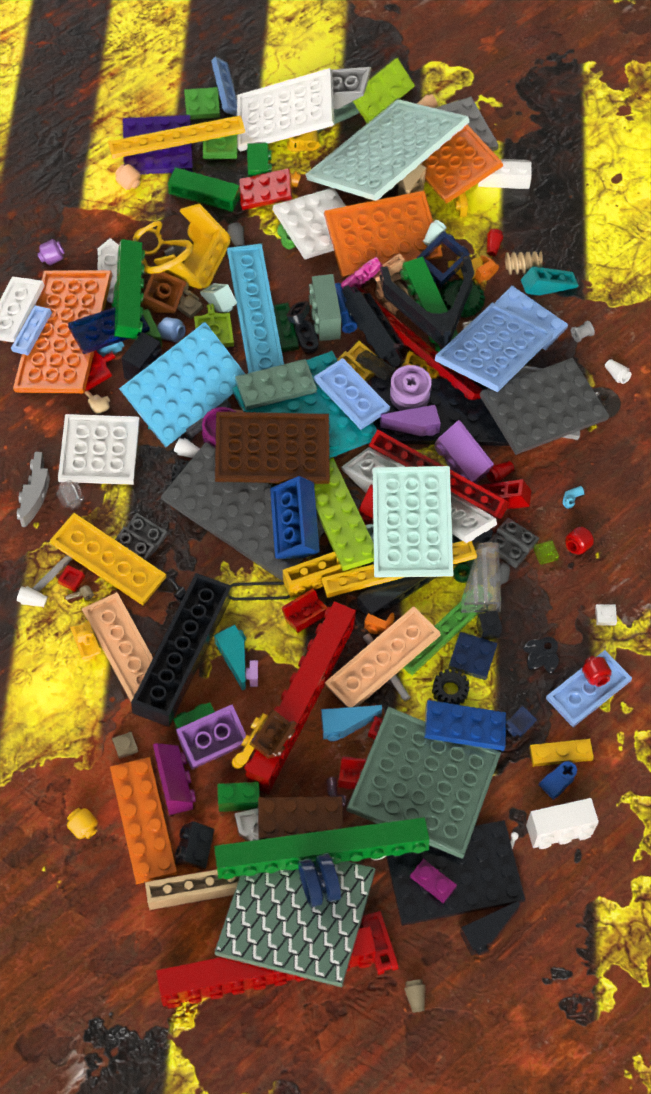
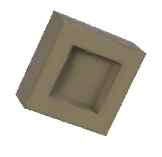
M132 732L112 738L119 759L138 752Z

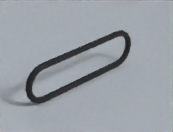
M283 582L233 583V584H231V586L233 587V586H246V585H284V583H283ZM288 595V596H282V597H241V598L232 597L231 599H232V600H236V601H237V600H278V599H288V598H290V596Z

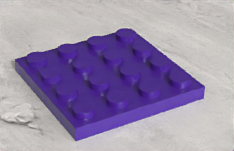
M190 115L123 118V139L189 126ZM191 143L125 156L124 165H132L140 174L173 173L175 168L193 172Z

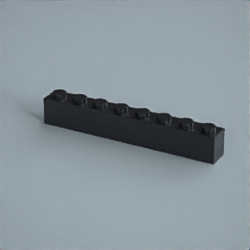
M492 529L472 540L475 551L492 538ZM452 534V543L462 541ZM404 577L374 585L368 590H362L358 594L357 606L366 617L368 613L379 617L436 577Z

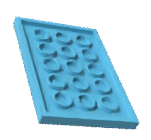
M204 322L119 389L161 443L167 447L185 433L188 427L204 418L207 412L233 394L232 388L237 386L235 376L243 375L245 372L206 322Z

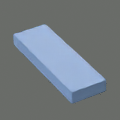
M34 305L11 347L13 352L24 355L30 354L52 314L49 308Z

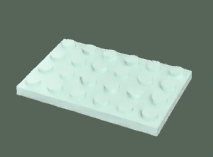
M450 466L373 468L374 578L453 576Z

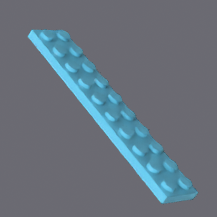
M262 244L227 248L248 373L283 365L284 361Z

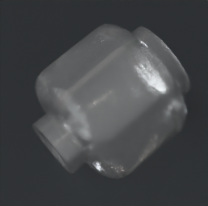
M69 480L58 486L59 489L56 495L64 508L74 510L81 506L84 494L77 482Z

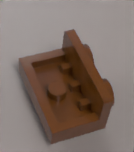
M271 710L249 744L268 759L278 757L285 748L283 745L286 740H289L295 733L294 727L297 723L295 721L289 722L275 710Z

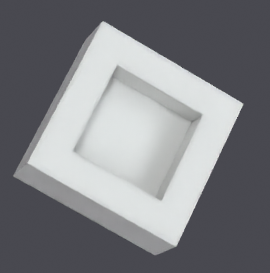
M596 604V625H616V605Z

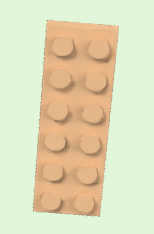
M114 593L82 608V612L87 621L90 622L93 633L130 702H132L153 656L119 594Z
M412 607L330 677L325 684L347 708L358 707L441 636V634L415 607Z

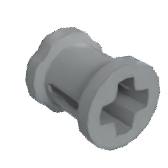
M585 321L583 325L574 326L571 329V335L576 342H580L582 338L595 334L594 327L590 321Z

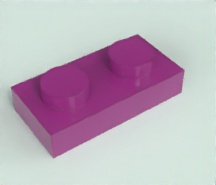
M424 859L410 875L411 879L442 903L447 900L457 887L454 882Z

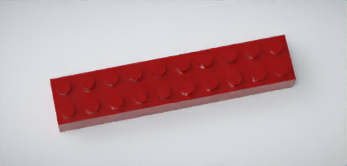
M335 601L331 607H327L323 624H318L315 639L310 640L306 656H302L299 661V670L297 673L294 672L289 681L291 684L289 689L283 691L280 706L274 708L277 713L289 722L295 721L297 723L294 727L295 733L289 740H286L283 745L285 748L278 757L268 759L254 748L255 754L253 758H249L245 764L244 769H246L245 776L247 782H259L260 791L269 794L325 686V682L328 680L355 628L356 610Z
M371 926L359 928L347 971L356 966L367 968L372 965L371 963H374L376 948ZM224 957L156 970L163 1007L167 1006L168 1008L179 1007L180 1003L189 1002V1004L199 1003L203 998L208 997L219 999L223 997V994L227 993L238 995L251 988L253 990H262L266 988V985L270 984L281 986L287 984L289 980L295 979L297 982L307 980V978Z

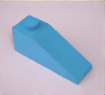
M382 705L322 709L323 740L337 741L371 723L375 716L381 717Z

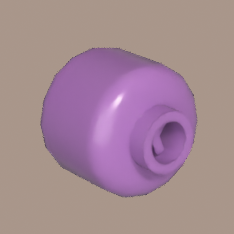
M51 239L39 246L40 252L37 253L42 263L46 262L48 265H53L63 259L65 251L59 241L56 242L54 239Z

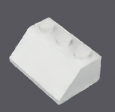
M500 159L503 167L478 183V187L529 189L531 162L529 160Z

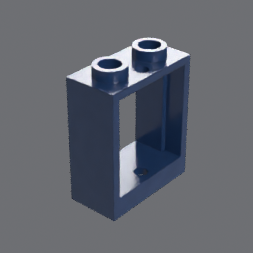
M444 231L417 258L423 256L436 286L440 289L461 269V266L464 264L462 257L470 256V253L466 247L458 244L452 235ZM441 243H444L460 257L444 274L426 259Z

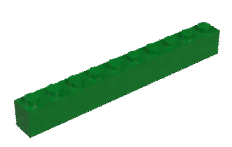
M423 817L217 845L214 848L218 879H232L243 875L253 876L265 872L275 873L280 870L298 869V861L308 858L313 861L316 867V857L325 853L330 855L334 865L345 861L357 862L367 858L379 859L389 855L400 856L410 852L422 853L425 850H429L430 839L426 820Z

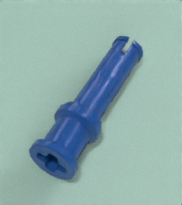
M336 283L342 331L344 333H351L357 329V323L348 313V308L344 304L347 300L342 293L341 283Z

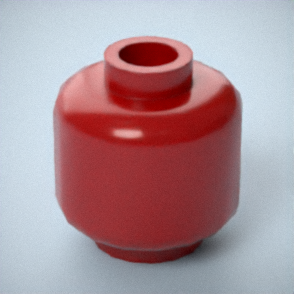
M576 527L566 536V547L571 553L581 555L593 546V535L585 527Z
M591 656L585 660V664L582 667V672L589 684L600 687L610 681L612 670L603 657Z

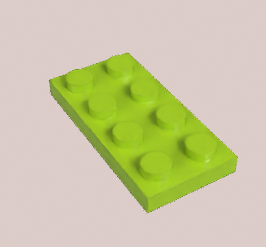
M395 58L368 80L364 95L354 100L353 103L366 123H369L394 101L403 97L415 85L399 59Z

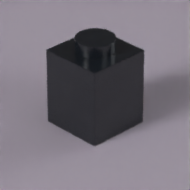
M498 611L478 614L476 625L479 637L486 640L500 638L502 626Z

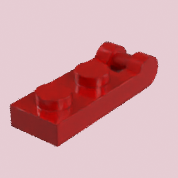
M381 911L364 915L361 924L363 928L371 926L376 948L374 965L377 975L384 974V971L390 969L392 971L399 969ZM387 955L389 961L382 963L380 957Z

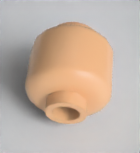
M130 164L121 165L115 172L116 182L126 190L136 189L141 183L139 180L140 172Z

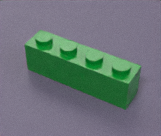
M175 168L168 181V191L171 195L232 212L240 198V185L193 173L185 169Z

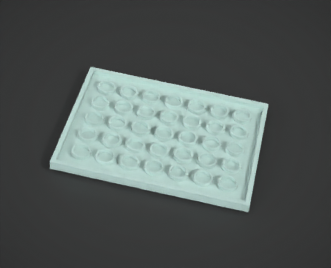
M397 99L306 173V178L312 182L377 201L400 180L404 179L407 174L416 169L420 163L428 159L432 153L440 149L458 131L462 130L469 123L468 116Z

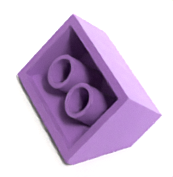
M460 420L444 432L434 444L437 453L444 457L451 470L474 483L483 479L494 465Z
M233 705L176 729L183 752L192 770L243 747L241 743L246 736Z

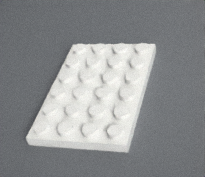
M328 68L237 95V116L241 115L245 127V133L237 134V148L239 151L247 150V143L269 144L333 126V72L331 69Z

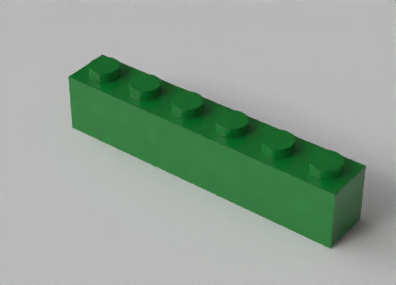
M121 239L119 244L114 336L136 339L138 332L141 333L143 322L140 321V318H142L143 307H140V303L143 302L141 289H143L144 278H141V275L144 273L142 261L145 256V250H142V242Z
M423 256L403 263L400 275L402 280L406 281L408 294L413 296L414 301L427 312L433 314L448 312ZM455 330L452 339L458 335L457 330ZM429 337L430 342L435 345V350L440 352V346Z

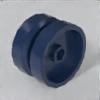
M328 853L316 857V867L309 858L298 861L302 887L311 908L322 905L323 894L329 902L341 899L338 876Z

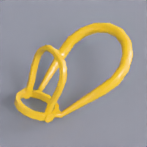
M155 221L139 229L133 236V241L138 242L139 238L149 231L158 238V246L152 251H145V256L156 254L160 247L165 244L186 247L179 256L159 266H148L144 258L142 261L144 272L149 274L161 273L179 265L192 253L194 245L189 240H162L160 234L162 229L161 221Z

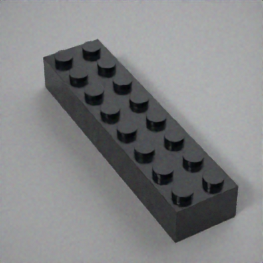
M195 573L131 702L133 714L170 727L232 598L231 585Z

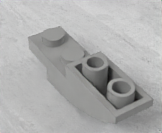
M34 452V459L30 461L32 475H29L28 485L23 484V490L19 492L21 507L17 509V520H20L22 527H26L33 520L41 508L48 491L50 476L48 469H44L42 452Z

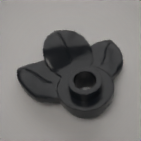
M554 638L533 639L524 645L523 650L529 653L527 660L529 669H537L544 665L550 674L555 671L559 658L556 654L558 643ZM550 643L552 647L551 649H545L544 645Z

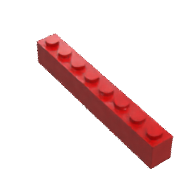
M378 429L369 444L371 448L406 467L443 466ZM450 470V489L452 493L502 519L510 502Z

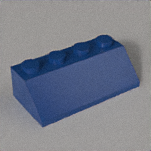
M298 476L270 488L275 558H306L319 553L314 482Z

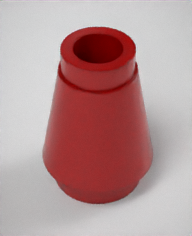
M490 229L487 233V255H497L504 238L501 230Z
M511 461L493 465L486 476L491 483H499L514 471V465Z

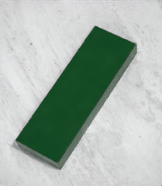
M289 303L273 305L281 351L299 350L294 324L289 323L287 313L290 310Z

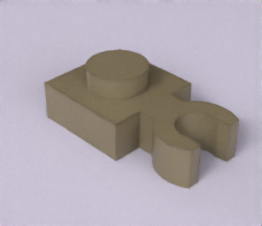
M182 293L177 308L188 318L192 319L203 308V305L191 295L184 297Z

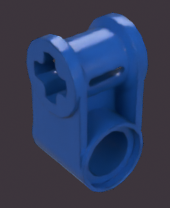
M563 762L553 772L549 773L539 783V786L554 800L573 782L577 774V767L572 762ZM567 771L570 772V774H566V775L563 774V772H565V773H566Z

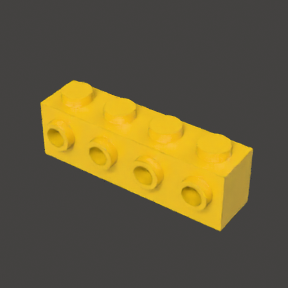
M335 552L282 570L283 583L290 597L302 595L311 589L321 588L323 586L321 578L346 572L342 571ZM362 566L355 567V568H352V569H349V570L361 568Z

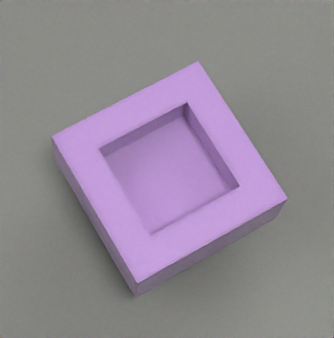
M250 660V668H246V680H250V687H258V660Z

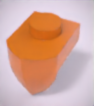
M481 255L483 265L476 269L475 280L479 284L491 279L499 269V265L493 259Z
M392 612L386 621L368 613L364 628L371 634L381 635L394 624V613Z

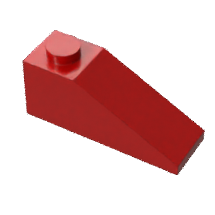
M523 479L479 485L510 502L508 509L530 507L532 490Z

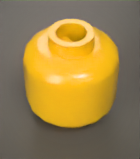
M77 808L67 817V827L76 838L83 839L86 837L89 839L97 832L95 828L98 820L88 809Z

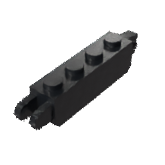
M345 286L342 293L347 301L344 304L348 308V313L356 320L357 327L363 331L367 342L373 346L378 358L387 360L393 368H399L405 362L400 352L403 349L404 343L370 293L360 292L355 286Z

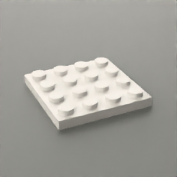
M334 188L273 205V212L304 260L334 251L324 211L346 206Z
M65 414L58 481L134 485L140 424L139 417Z

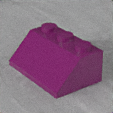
M153 744L169 815L193 810L192 802H196L194 791L189 790L188 787L191 779L189 771H184L183 765L187 764L184 752L180 753L179 746Z

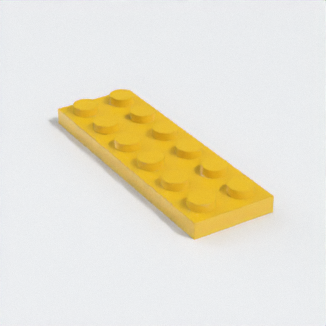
M75 513L70 516L50 540V544L142 606L166 579L164 572Z

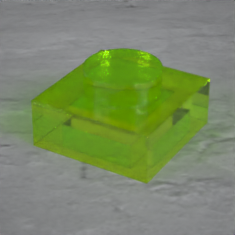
M552 540L534 545V551L540 565L558 560L559 555Z

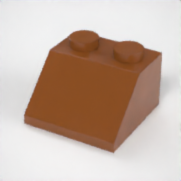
M165 272L150 274L142 292L143 302L140 303V307L148 309L153 313H175L186 281Z

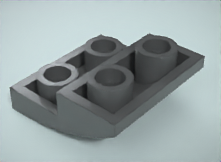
M136 513L128 526L122 528L115 540L147 561L169 533Z
M507 518L498 528L496 534L486 543L485 549L516 569L539 541V537L510 518Z

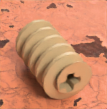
M508 252L505 254V268L508 270L509 275L512 274L513 270L518 275L520 269H522L523 274H526L527 269L530 270L532 266L542 268V252L539 253V256L537 252H533L532 256L530 252H526L525 256L522 252H519L518 256L515 252H512L511 257Z

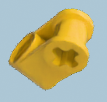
M317 130L297 135L295 138L290 137L287 142V149L291 152L315 151L320 147Z

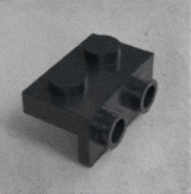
M194 821L185 824L179 833L180 843L175 851V864H187L201 870L206 869L214 828Z

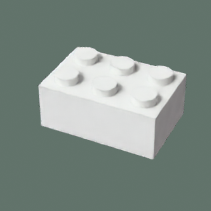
M589 798L531 811L526 826L532 847L545 849L550 847L551 844L558 842L559 844H566L571 842V839L579 838V840H585L590 838L599 821L592 799Z

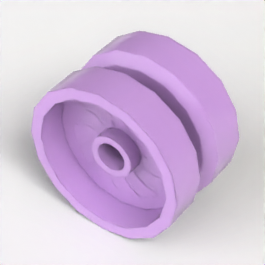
M406 365L397 369L391 378L390 400L393 406L400 411L427 406L431 391V378L428 372L416 365Z

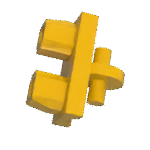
M89 621L70 627L82 660H88L101 653Z

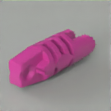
M376 257L362 265L363 267H360L358 271L356 270L354 274L352 273L341 283V287L344 288L348 285L360 288L362 284H365L366 281H369L371 277L373 278L380 271V267H383L382 263Z

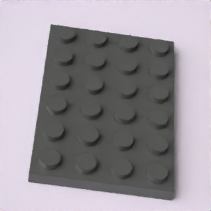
M573 358L510 380L498 392L489 388L481 391L479 395L515 455L606 421L609 418V414Z

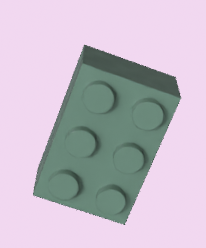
M333 274L312 276V284H309V304L312 305L311 315L312 320L315 321L314 330L318 334L319 341L341 339V314Z

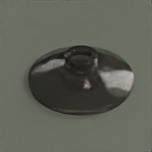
M594 388L593 391L609 414V418L614 417L619 412L621 406L619 396L609 388Z

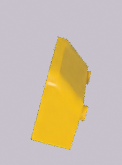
M199 203L180 209L183 216L190 222L188 236L194 242L192 253L185 259L184 263L181 262L179 265L164 272L186 281L191 287L204 289L209 287L230 245V236ZM173 254L157 258L153 262L159 266L171 261L176 256Z

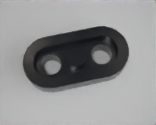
M299 302L291 307L287 313L289 323L298 325L303 322L311 310L309 302Z
M303 320L302 323L295 326L296 336L304 352L314 353L318 350L319 340L312 323Z

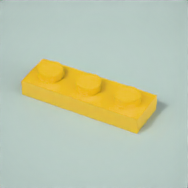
M590 739L530 745L533 767L561 764L566 761L572 763L593 761L594 758Z

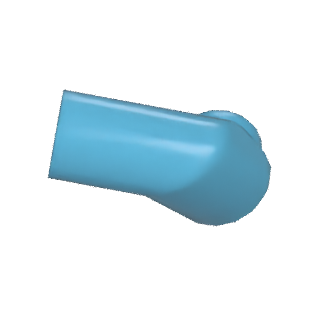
M582 486L564 493L562 500L564 507L572 508L575 505V498L584 495Z

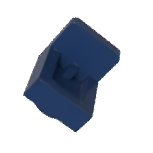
M522 706L506 722L508 725L506 730L514 737L518 735L521 738L537 719Z

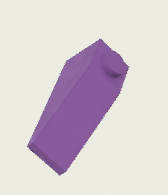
M435 405L381 414V428L418 436H433L440 432L441 423Z

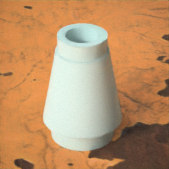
M438 220L431 222L423 243L429 246L447 227Z

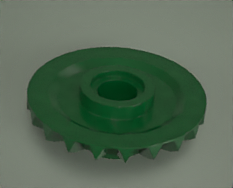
M462 278L459 280L453 279L451 282L447 281L446 285H443L439 292L448 311L452 309L464 281ZM473 281L472 290L460 318L471 317L477 314L484 306V290H481L480 285H476L475 281Z

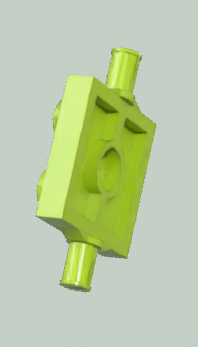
M208 304L207 314L194 316L195 329L206 322L224 347L234 346L230 313H215V305L211 304L210 308V304Z

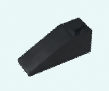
M519 901L461 928L460 934L471 956L475 954L480 956L489 951V948L517 913L520 907Z

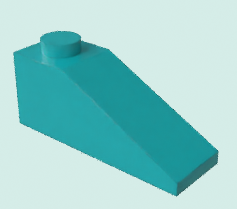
M533 266L521 279L526 294L544 295L574 289L579 286L573 272Z
M233 625L215 634L214 640L243 691L246 689L244 643L246 637L242 630H238L236 625Z

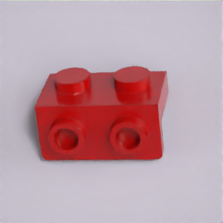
M311 589L284 605L281 609L285 621L299 633L322 619L327 606L318 599L316 591Z
M342 757L338 787L355 789L367 759Z

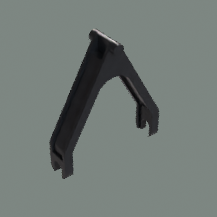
M470 256L462 257L464 264L461 266V272L464 281L452 309L441 314L427 312L392 282L387 266L380 267L381 275H379L384 297L440 346V350H442L452 340L473 287L474 269Z

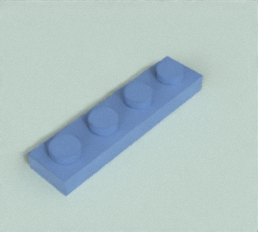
M214 57L211 62L222 108L226 113L237 116V99L228 63L218 57Z

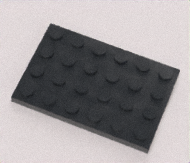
M505 820L475 826L463 859L430 845L429 850H425L422 853L410 852L400 856H386L401 926L511 905L517 901L519 903L525 901ZM423 859L457 885L456 889L444 903L410 878L412 872Z

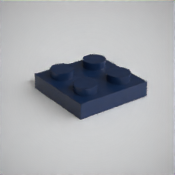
M460 632L448 669H456L455 671L457 672L461 671L463 674L486 680L498 643Z

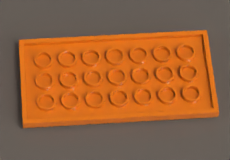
M111 270L43 272L41 281H43L45 286L35 305L49 308L52 314L30 354H22L13 386L15 393H85L113 276Z

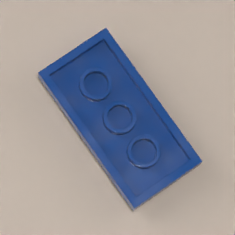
M427 700L424 738L504 751L506 742V712Z

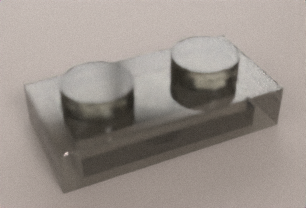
M368 350L360 353L355 360L363 368L369 369L378 378L383 380L391 377L396 370Z

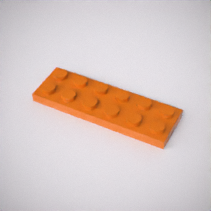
M150 757L111 766L110 770L136 885L176 875L177 870Z

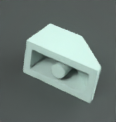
M213 283L200 291V294L210 305H215L214 308L217 312L227 313L233 309L232 306L237 304L228 284Z

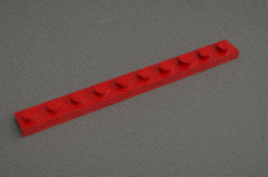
M358 288L360 292L366 293L362 288ZM376 301L405 346L412 349L415 355L424 359L428 366L437 370L441 377L450 381L454 388L463 392L466 398L470 400L481 398L479 395L483 390L468 377L436 362L435 357L438 352Z

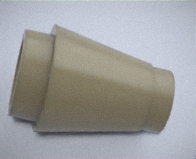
M422 979L405 982L406 987L404 990L412 1008V1013L425 1011V985H423Z

